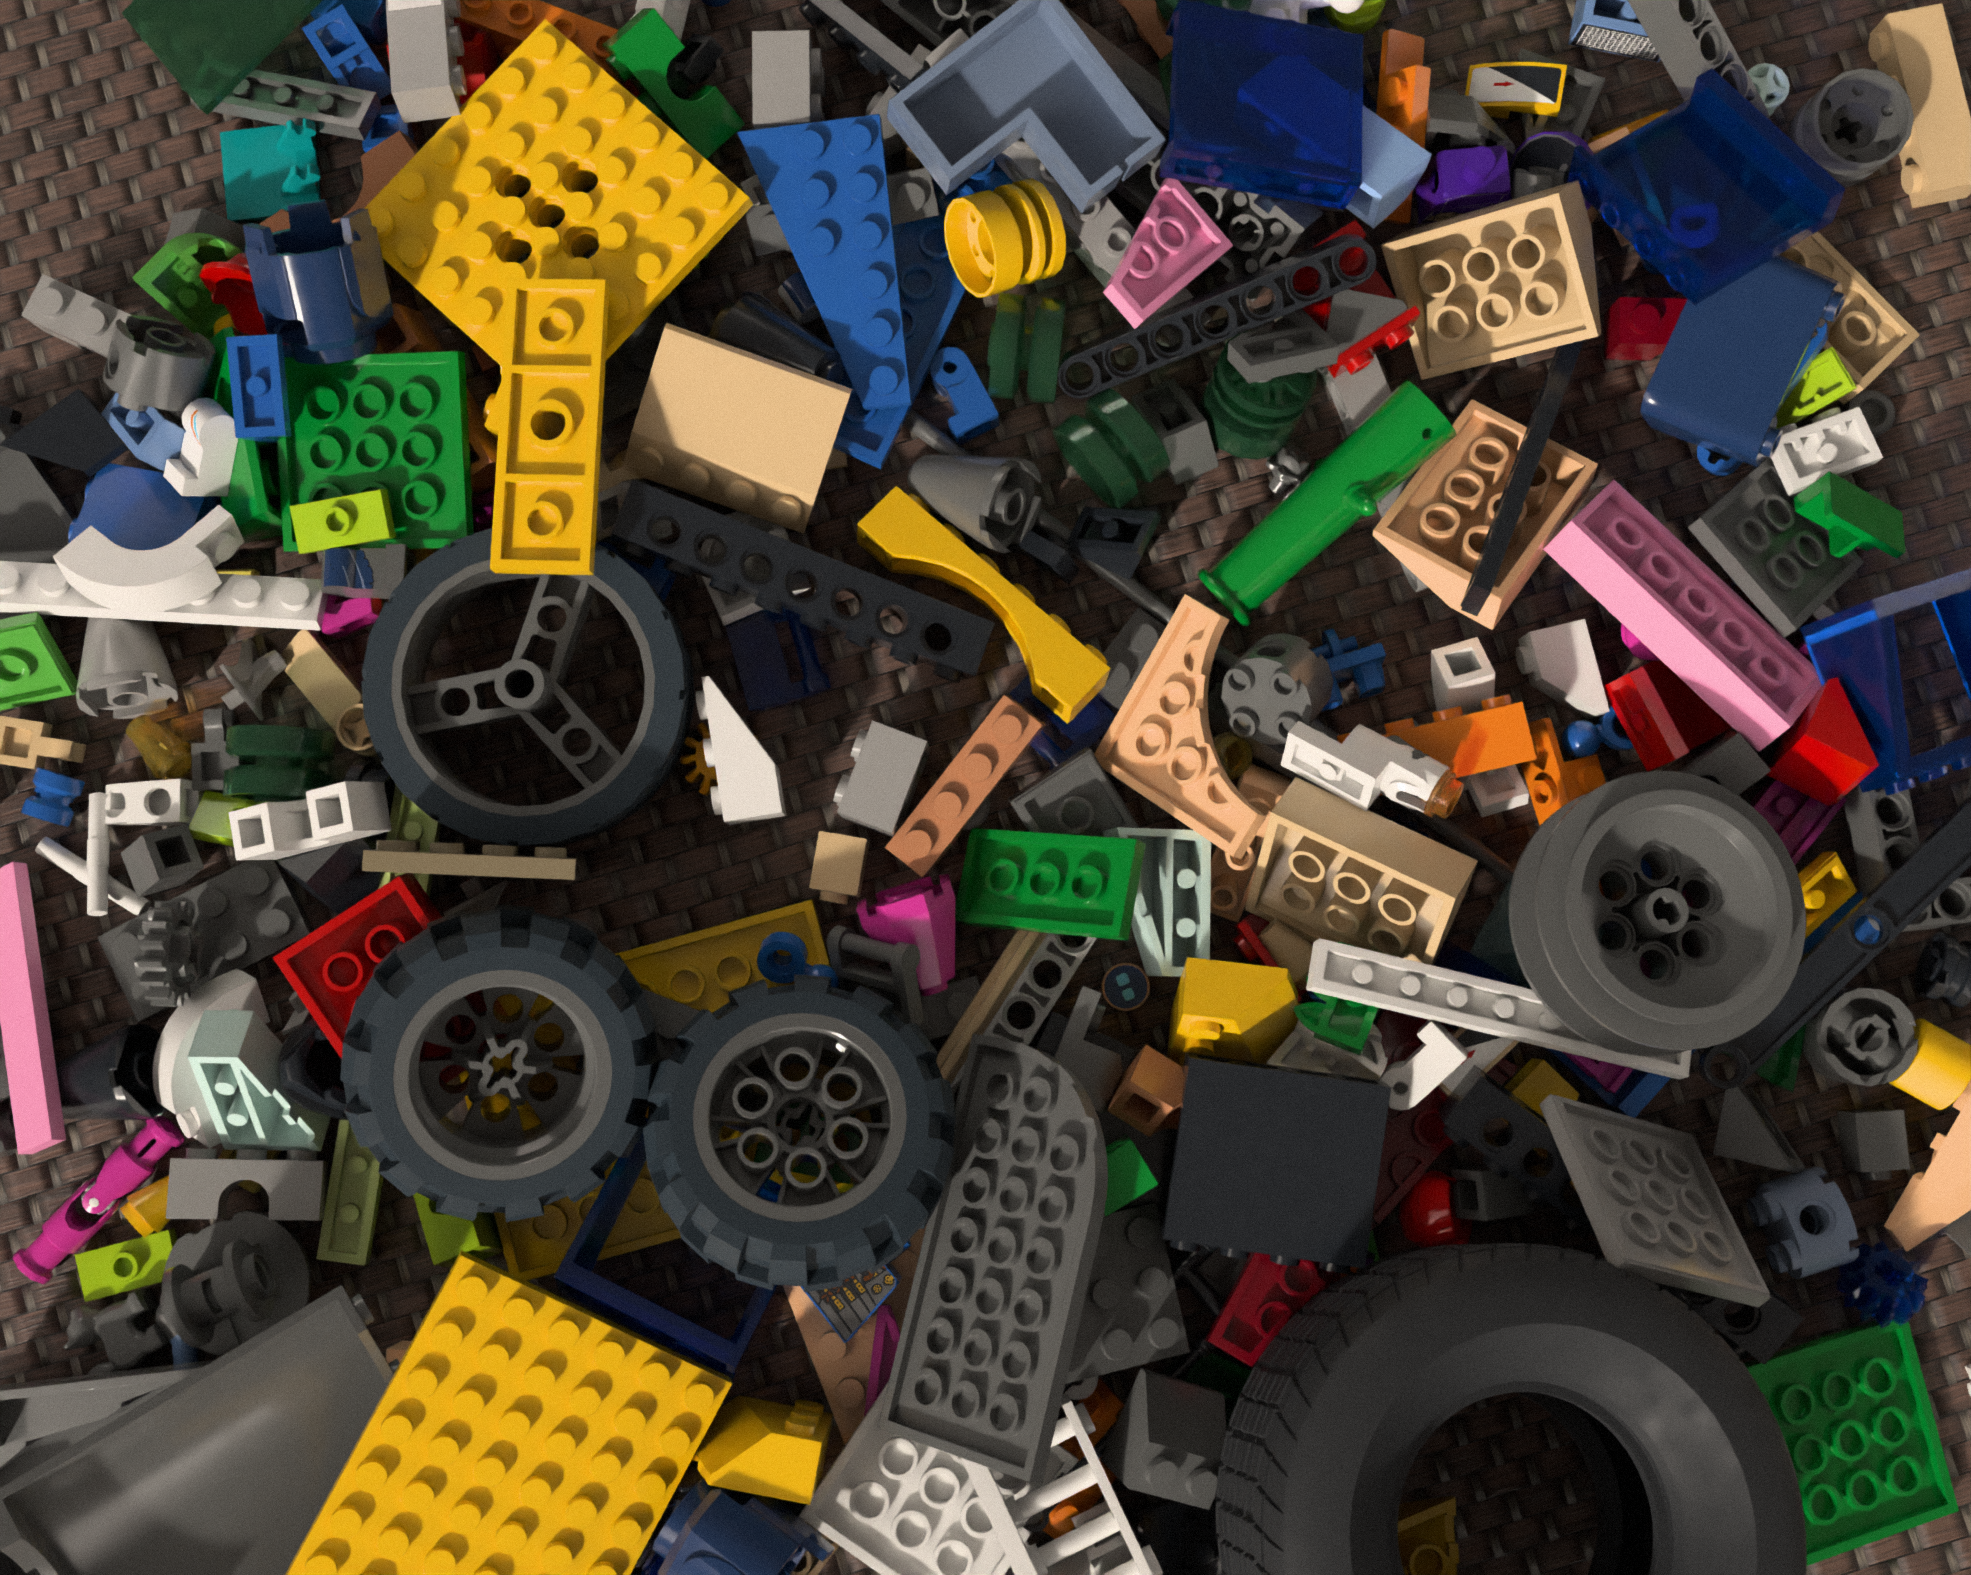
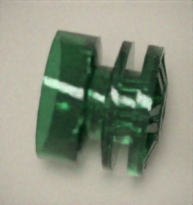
M1238 334L1225 344L1212 372V377L1200 400L1198 410L1207 421L1212 442L1221 450L1236 457L1254 460L1272 457L1283 446H1287L1317 385L1316 370L1307 373L1297 372L1275 377L1268 382L1248 383L1227 360L1228 342L1240 335Z

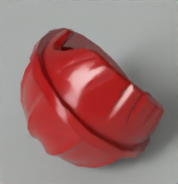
M239 253L226 262L204 264L199 276L203 284L212 293V302L223 304L226 307L234 327L240 332L251 336L268 335L262 313L258 309L246 253Z
M1427 1171L1399 1202L1397 1218L1400 1221L1402 1232L1407 1239L1420 1248L1467 1244L1470 1239L1472 1220L1458 1219L1455 1216L1452 1185L1457 1183L1455 1178L1442 1172Z

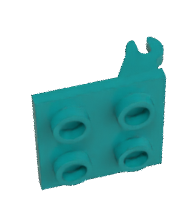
M304 118L303 126H298L293 120H289L286 122V126L276 125L220 132L228 220L235 223L262 221L281 209L288 211V204L321 200L320 168L318 167L315 139L316 124L313 120Z

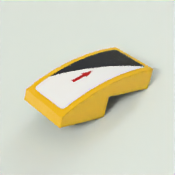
M1495 62L1470 65L1465 95L1473 96L1490 117L1508 119L1510 111L1557 117L1561 106L1567 65L1541 62Z

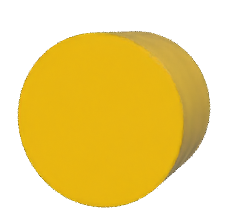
M1919 1018L1915 1020L1916 1026H1913L1915 1032L1914 1039H1918L1917 1053L1909 1069L1896 1080L1889 1082V1084L1937 1110H1942L1950 1106L1961 1095L1971 1079V1044L1927 1020Z

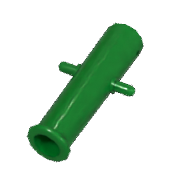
M1405 380L1328 456L1317 460L1314 463L1313 470L1209 571L1205 568L1199 569L1197 573L1198 578L1240 624L1248 626L1251 623L1250 613L1360 518L1375 514L1378 508L1377 504L1457 436L1455 429L1420 389L1410 381Z

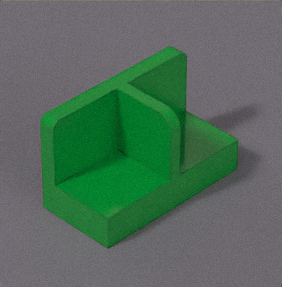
M1830 471L1794 497L1795 512L1829 531L1830 554L1837 558H1841L1857 546L1865 551H1869L1875 546L1894 558H1898L1906 552L1902 512Z

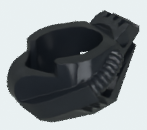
M314 1018L293 1032L281 1049L278 1059L281 1086L288 1098L298 1106L343 1121L344 1119L348 1120L345 1113L347 1102L344 1083L340 1080L342 1059Z

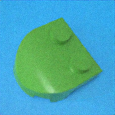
M206 233L182 234L167 242L132 278L194 335L197 332L209 340L214 336L213 328L215 322L222 316L229 314L223 304L212 302V293L203 284L199 276L204 264L226 262L237 254L244 252L231 242L218 236Z

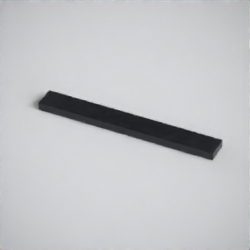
M1597 291V292H1598V301H1599V298H1600L1602 292ZM1584 340L1557 346L1460 604L1461 610L1478 616L1492 591Z

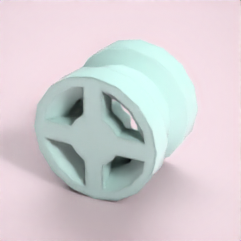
M1768 63L1757 64L1749 69L1747 73L1761 96L1770 117L1774 110L1788 96L1790 84L1788 77L1779 67Z

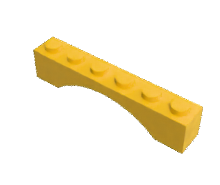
M895 486L857 523V543L890 572L916 574L943 581L968 593L985 605L1005 625L1018 645L1029 673L1032 694L1067 724L1106 685L1111 668L1107 666V660L1103 654L1092 645L1086 644L1084 646L1071 635V630L1064 620L1055 614H1046L1035 604L1033 595L1024 586L1018 583L1012 585L1000 574L998 566L990 557L983 553L977 555L965 545V540L960 532L948 523L942 525L930 515L927 505L915 494L907 495L899 487Z

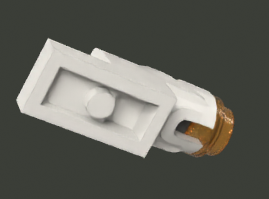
M1298 721L1288 732L1281 766L1364 811H1367L1377 797L1382 794L1409 809L1418 810L1429 817H1433L1436 814L1446 819L1454 809L1464 789V783L1455 779L1456 774L1450 771V767L1415 749L1396 735L1384 737L1361 724L1357 725L1341 744L1326 734Z

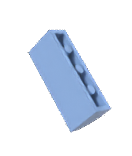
M1286 51L1237 90L1232 124L1372 228H1375L1404 202L1417 185L1431 158V153L1289 51Z

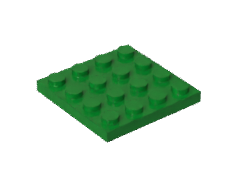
M464 352L367 354L356 359L330 364H304L296 362L293 357H284L291 436L278 437L279 441H277L284 552L298 551L290 506L378 489H387L396 538L341 548L360 550V548H386V544H406L409 549L442 548L445 545L449 546L457 539L474 534Z
M1893 1314L1776 1352L1765 1365L1757 1359L1744 1363L1761 1389L1760 1391L1764 1394L1779 1424L1792 1458L1804 1512L1806 1566L1959 1511L1906 1315Z

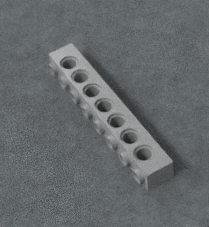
M959 28L924 58V68L929 70L967 41L969 37ZM1021 137L995 157L994 161L1013 182L1033 178L1046 187L1053 196L1060 211L1067 245L1106 288L1136 230L1106 195L1081 214L1023 137ZM1184 288L1155 313L1194 297ZM1204 310L1200 320L1206 326L1212 318ZM1167 324L1158 329L1155 339L1163 346H1174L1182 338L1183 332L1178 326Z

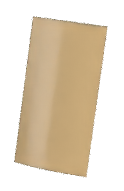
M1789 202L1746 239V241L1841 282V293L1846 294L1845 302L1836 321H1826L1829 328V337L1819 354L1834 347L1858 387L1838 399L1843 405L1864 390L1920 336Z

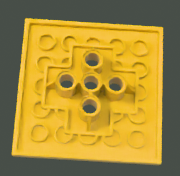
M544 19L460 107L461 115L452 116L364 209H368L371 223L377 229L383 259L502 367L508 278L605 279L610 286L606 345L607 360L753 206V203L748 195L551 23ZM596 185L589 193L582 192L587 186ZM529 189L528 193L523 197H517L520 192ZM563 219L557 227H549L555 220ZM598 248L596 253L590 258L582 257L589 249ZM531 253L524 262L520 264L516 262L523 254Z

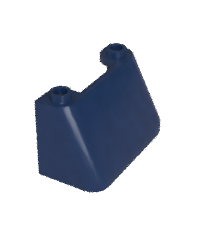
M1721 232L1707 255L1644 394L1640 411L1650 428L1756 467L1760 466L1764 456L1771 458L1779 445L1783 433L1782 430L1776 428V414L1816 328H1822L1827 320L1835 322L1842 310L1846 294L1841 293V282L1742 238Z

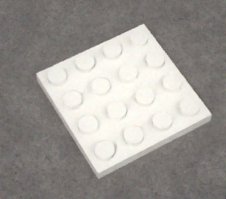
M888 1380L816 1488L811 1504L804 1506L799 1517L881 1575H1005L1010 1567L1009 1561L961 1457L878 1428L889 1383ZM1057 1444L1050 1449L1043 1483L1027 1482L1003 1473L1004 1477L997 1480L996 1483L1004 1500L1011 1496H1014L1015 1500L1053 1482L1062 1472L1066 1474L1078 1462V1458ZM1042 1511L1025 1519L1028 1524H1037L1042 1517ZM1021 1527L1018 1530L1025 1543L1032 1532Z

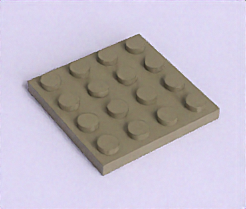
M377 840L376 850H363L362 871L575 880L577 857H567L568 848L538 846L535 847V856L518 855L519 846L487 844L483 845L482 853H469L470 843L430 842V851H420V841Z

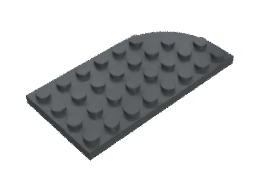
M973 1033L955 1105L956 1121L953 1148L955 1150L952 1163L949 1168L942 1198L926 1226L878 1428L1027 1482L1043 1483L1104 1216L1108 1184L1105 1140L1100 1120L1091 1099L1082 1084L1063 1063L1037 1048L1011 1040Z

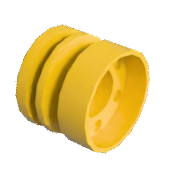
M1033 178L1022 179L1012 182V184L998 186L993 192L990 190L980 191L955 198L947 207L944 232L949 260L957 278L965 289L974 296L988 297L1011 290L1017 284H1030L1039 279L1053 277L1062 269L1066 255V234L1062 217L1053 196L1037 180Z

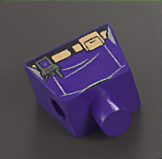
M1502 145L1477 146L1475 148L1451 149L1438 152L1429 161L1426 170L1415 186L1418 224L1438 222L1509 201L1511 187L1506 147Z

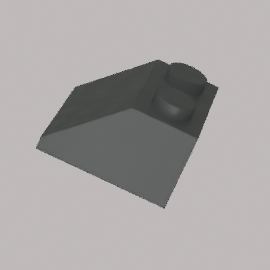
M1141 1368L1101 1461L1128 1489L1209 1510L1216 1495L1221 1451L1227 1432L1224 1395L1214 1389Z

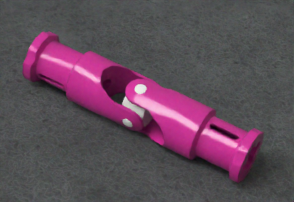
M162 1115L145 1120L147 1125L129 1143H121L106 1159L97 1178L94 1177L84 1182L43 1224V1232L27 1249L21 1248L13 1255L17 1268L25 1276L41 1284L48 1283L53 1277L52 1270L69 1253H77L118 1210L122 1200L119 1199L117 1201V1199L140 1188L155 1172V1164L172 1147H179L184 1142V1136L170 1120ZM155 1139L156 1143L147 1151L145 1149L146 1146ZM80 1195L84 1209L92 1214L103 1215L101 1219L90 1222L80 1217L75 1207Z

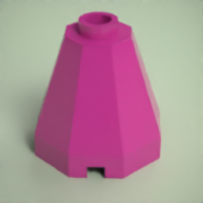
M949 874L939 875V885H933L931 876L883 889L875 893L878 903L870 907L867 898L857 902V912L862 928L871 939L894 945L902 941L914 944L919 948L920 961L916 968L921 996L933 995L947 989V981L955 977V893Z

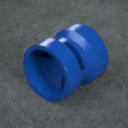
M37 767L33 778L36 786L34 790L36 795L25 799L21 812L47 822L69 827L74 814L69 804L73 803L74 798L81 795L85 781Z

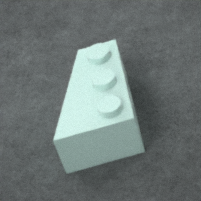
M1116 827L1102 831L1104 837L1138 839L1146 844L1131 923L1146 975L1181 977L1187 957L1210 960L1211 842L1194 830Z
M237 1009L204 1010L187 1056L224 1150L321 1151L331 1117L306 1110L288 1098L281 1086L278 1059L283 1044L254 1011Z

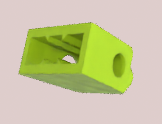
M417 1192L413 1195L434 1266L452 1268L461 1250L481 1260L503 1252L493 1213L477 1212L475 1220L471 1221L436 1212L435 1201Z

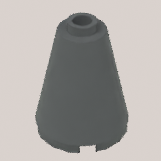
M927 454L920 457L910 467L907 476L910 494L918 496L930 510L987 548L1002 553L1010 552L1007 547L1012 543L1019 545L1028 531H1031L1041 505V497L1034 495L1035 481L1042 483L1041 474L1034 463L1019 457Z

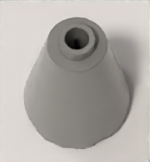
M88 617L76 689V700L80 710L99 717L98 709L113 710L114 719L145 717L164 711L168 708L167 700L170 698L175 702L179 698L178 686L152 621Z

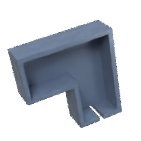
M1059 0L1017 1L892 97L888 102L887 110L889 122L946 195L1023 137L1081 214L1112 191L1120 179L1122 182L1157 156L1166 140Z

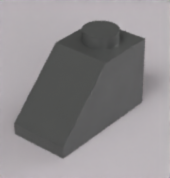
M1174 378L1131 396L1133 405L1157 458L1175 485L1184 481L1195 480L1205 472L1219 467L1206 419Z

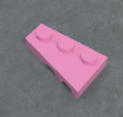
M1172 172L1161 184L1103 291L1134 329L1201 275L1233 246L1230 240Z

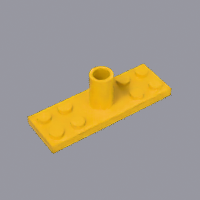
M508 278L490 569L494 573L594 575L610 286L605 279Z

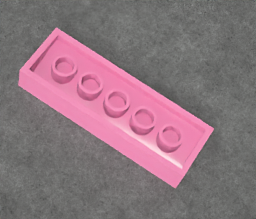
M1614 479L1543 549L1758 752L1793 725L1815 697L1817 691L1828 680L1825 675Z

